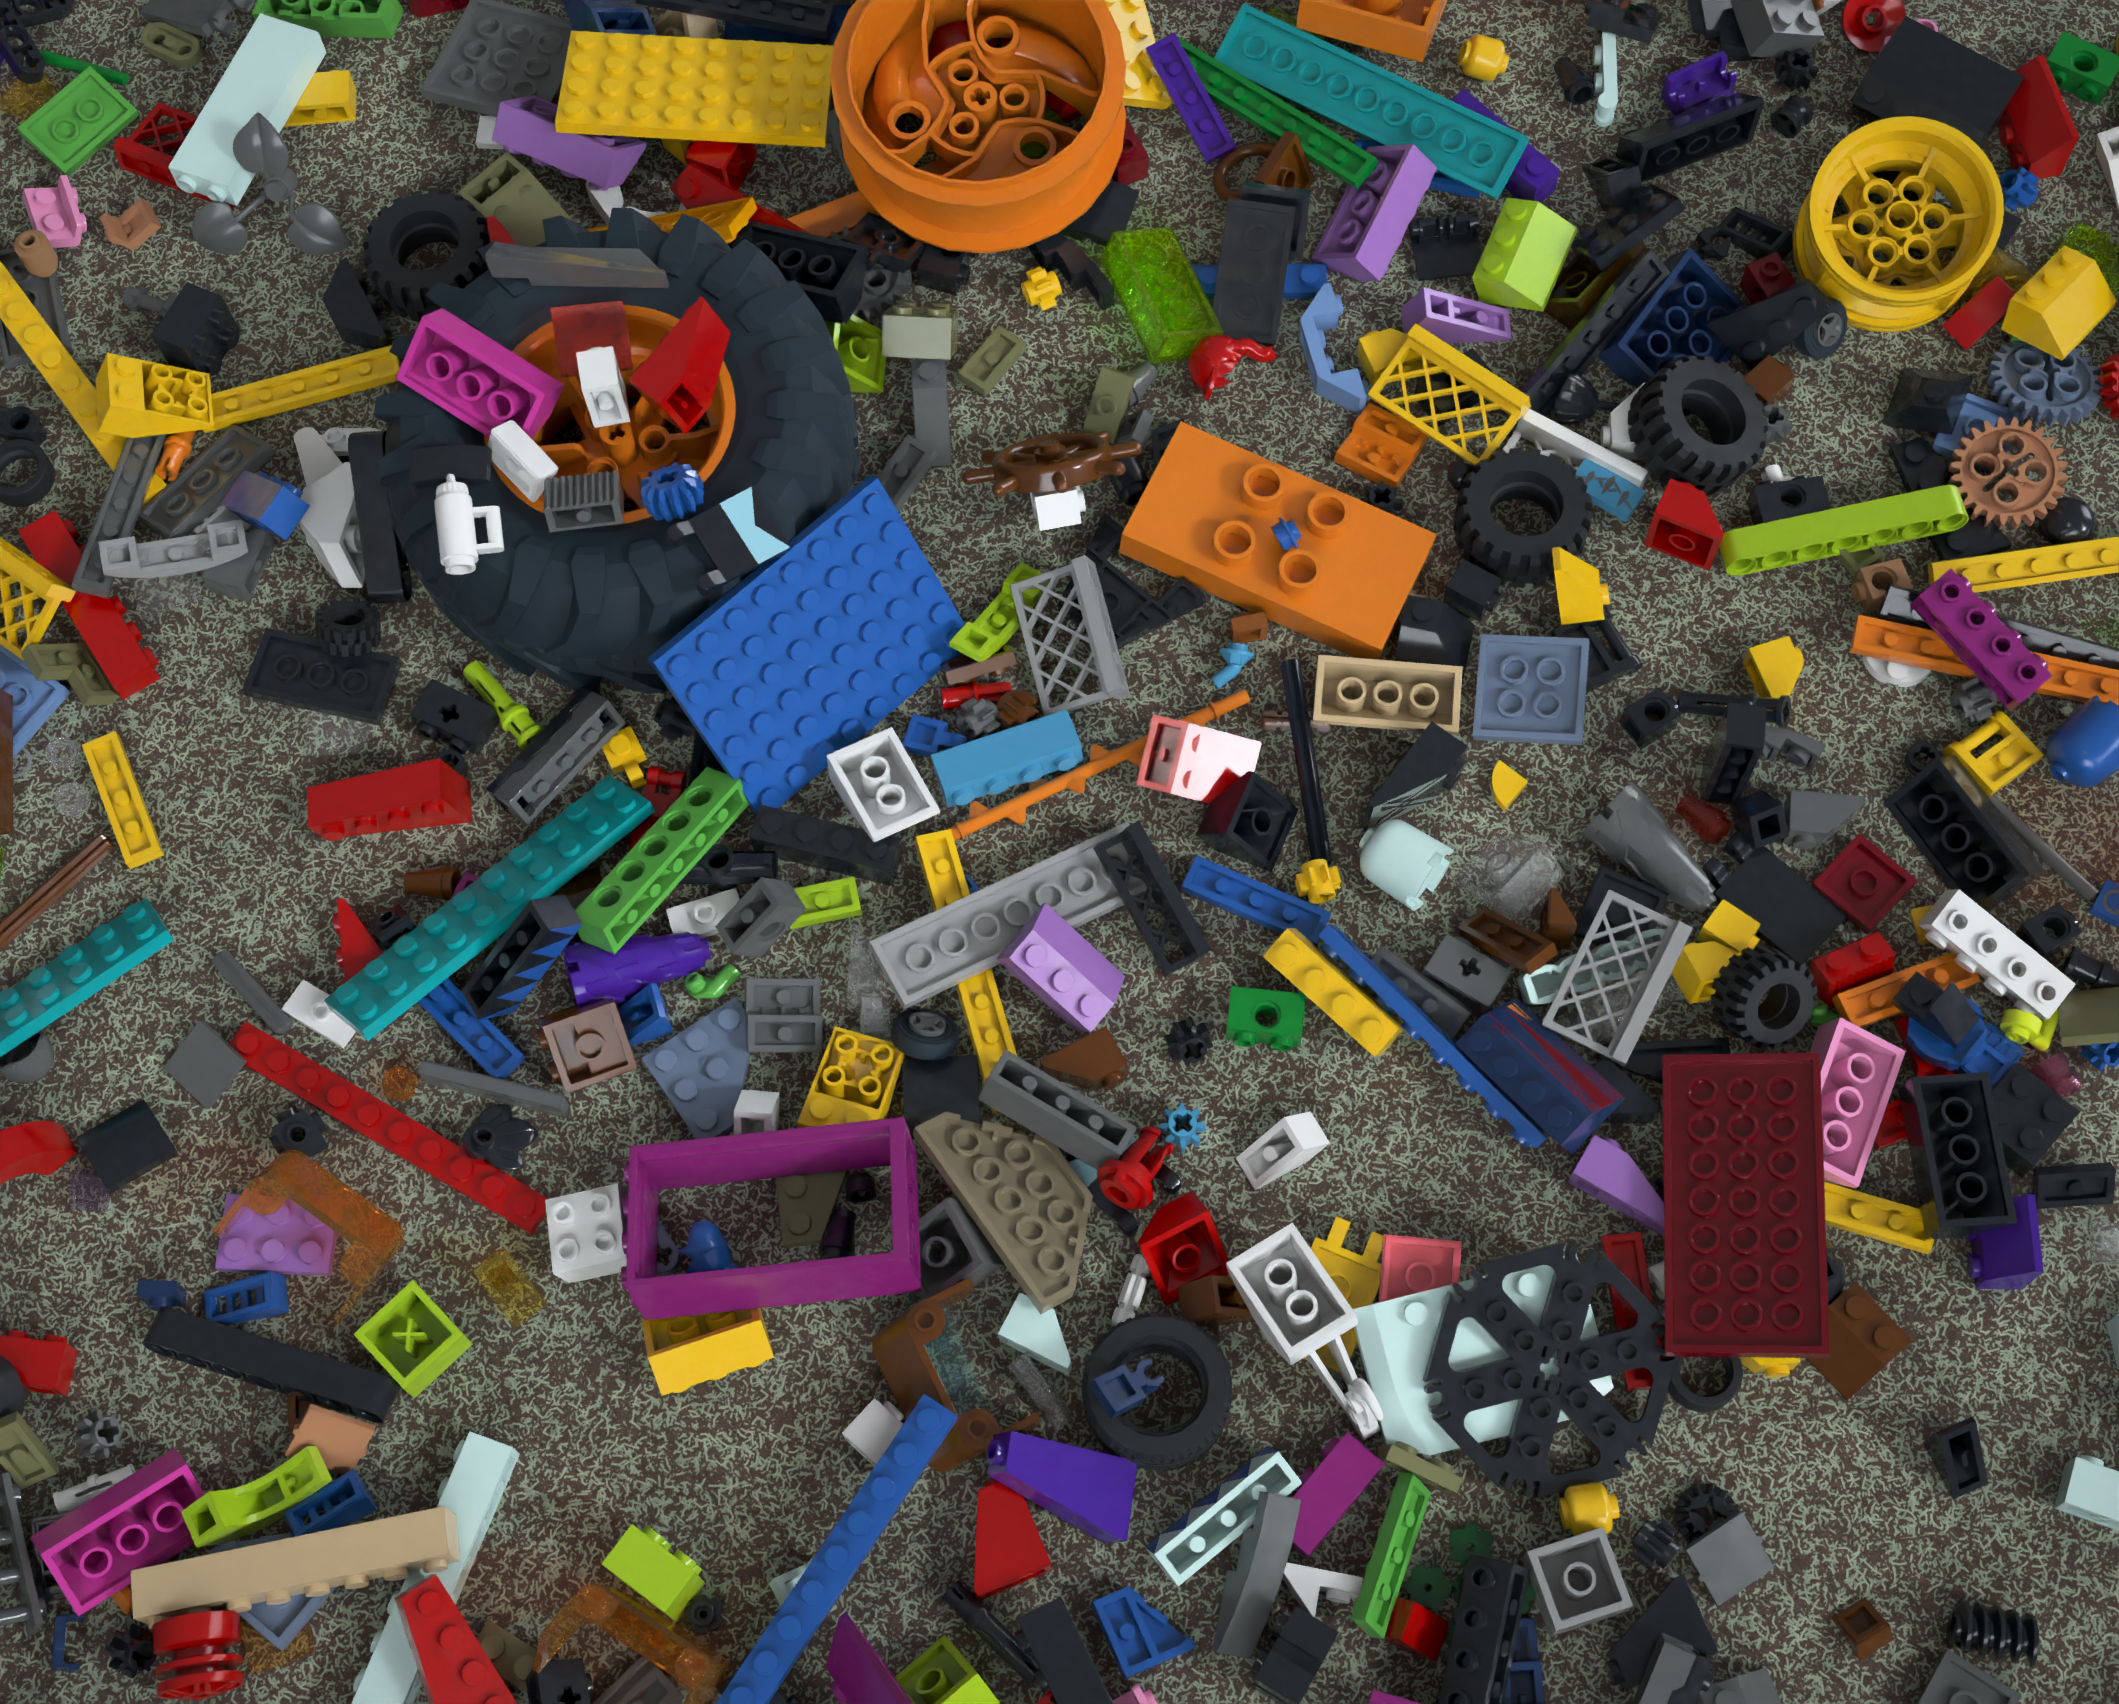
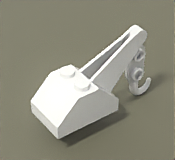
M305 427L295 433L294 442L307 486L303 489V495L300 499L309 504L310 507L298 524L301 526L307 543L312 547L318 561L342 588H362L366 575L350 462L342 463L337 456H349L348 438L351 433L380 430L370 427H334L327 430L325 434L319 435L314 428Z
M1293 1223L1287 1225L1226 1263L1227 1269L1253 1319L1272 1347L1290 1365L1304 1357L1308 1359L1341 1405L1362 1440H1366L1379 1432L1381 1428L1377 1420L1383 1419L1381 1407L1367 1382L1362 1378H1357L1340 1337L1341 1334L1358 1325L1357 1315ZM1325 1344L1328 1345L1348 1387V1392L1343 1394L1315 1352Z

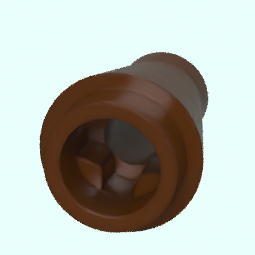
M448 864L416 872H407L404 877V889L408 894H419L449 901L461 880V873L457 868H452Z

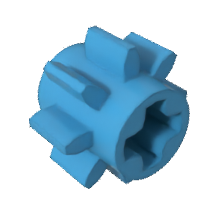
M1180 1103L1179 1109L1173 1113L1168 1109L1164 1110V1116L1168 1123L1159 1124V1130H1161L1162 1134L1168 1133L1165 1145L1169 1142L1180 1146L1181 1153H1184L1186 1146L1191 1143L1194 1146H1200L1201 1140L1196 1133L1205 1132L1206 1123L1197 1122L1200 1112L1198 1108L1191 1112L1185 1109L1184 1103ZM1176 1123L1181 1126L1188 1123L1189 1132L1184 1129L1177 1132Z

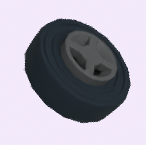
M1828 297L1833 303L1831 308L1793 339L1794 346L1801 354L1815 359L1826 358L1833 354L1843 342L1848 321L1846 309L1840 301Z
M911 1009L897 1015L892 1025L891 1038L894 1046L910 1057L921 1060H939L953 1054L958 1044L959 1030L957 1024L951 1018L940 1012L929 1009Z

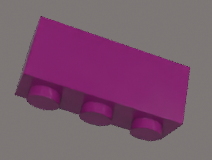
M1348 1432L1341 1440L1334 1436L1320 1453L1324 1460L1316 1470L1309 1466L1299 1477L1302 1484L1298 1486L1299 1490L1292 1497L1301 1500L1291 1548L1306 1561L1384 1466L1383 1461Z

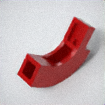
M32 1121L1 1130L0 1185L24 1174L37 1173L49 1176L75 1156L78 1150L62 1125L52 1121Z

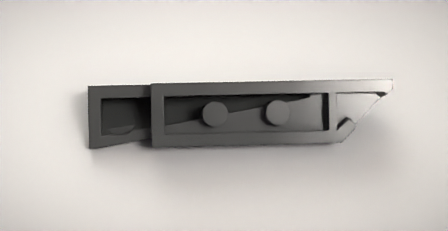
M494 242L485 254V260L493 278H528L531 286L669 288L666 271L659 269L638 248H530Z

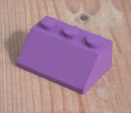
M1043 903L997 957V960L1077 1032H1092L1114 1005L1125 978L1124 974L1046 903Z

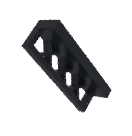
M1140 821L1129 825L1120 834L1093 848L1164 977L1198 960L1211 951L1209 944ZM1122 842L1129 855L1127 866L1113 863L1106 850ZM1133 864L1135 865L1137 870L1132 869ZM1119 872L1124 874L1123 880H1122V878H1121ZM1129 876L1144 881L1147 887L1144 899L1130 894L1127 889ZM1151 896L1154 899L1155 903L1150 901ZM1136 904L1142 906L1141 912H1140V910H1139V908L1137 907ZM1147 908L1161 912L1165 919L1162 931L1150 928L1146 923ZM1154 936L1160 938L1159 943L1156 941ZM1165 940L1179 944L1185 958L1170 965L1163 953Z

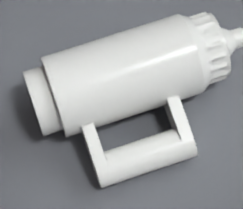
M448 474L446 476V483L437 486L436 499L434 500L440 562L445 566L446 573L464 575L475 571V563L479 560L478 555L504 551L500 507H473L467 485L456 482L455 476ZM486 517L488 543L477 544L474 518Z

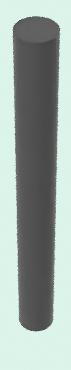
M1994 794L1989 797L2022 841L2088 902L2099 893L2097 888Z

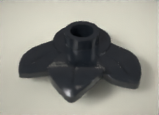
M497 1104L482 1111L478 1123L470 1126L465 1131L463 1146L467 1154L473 1159L488 1160L497 1169L514 1171L524 1167L523 1158L519 1151L532 1144L538 1135V1131L527 1121L518 1118L512 1119V1111L509 1105ZM478 1138H483L488 1142H482Z

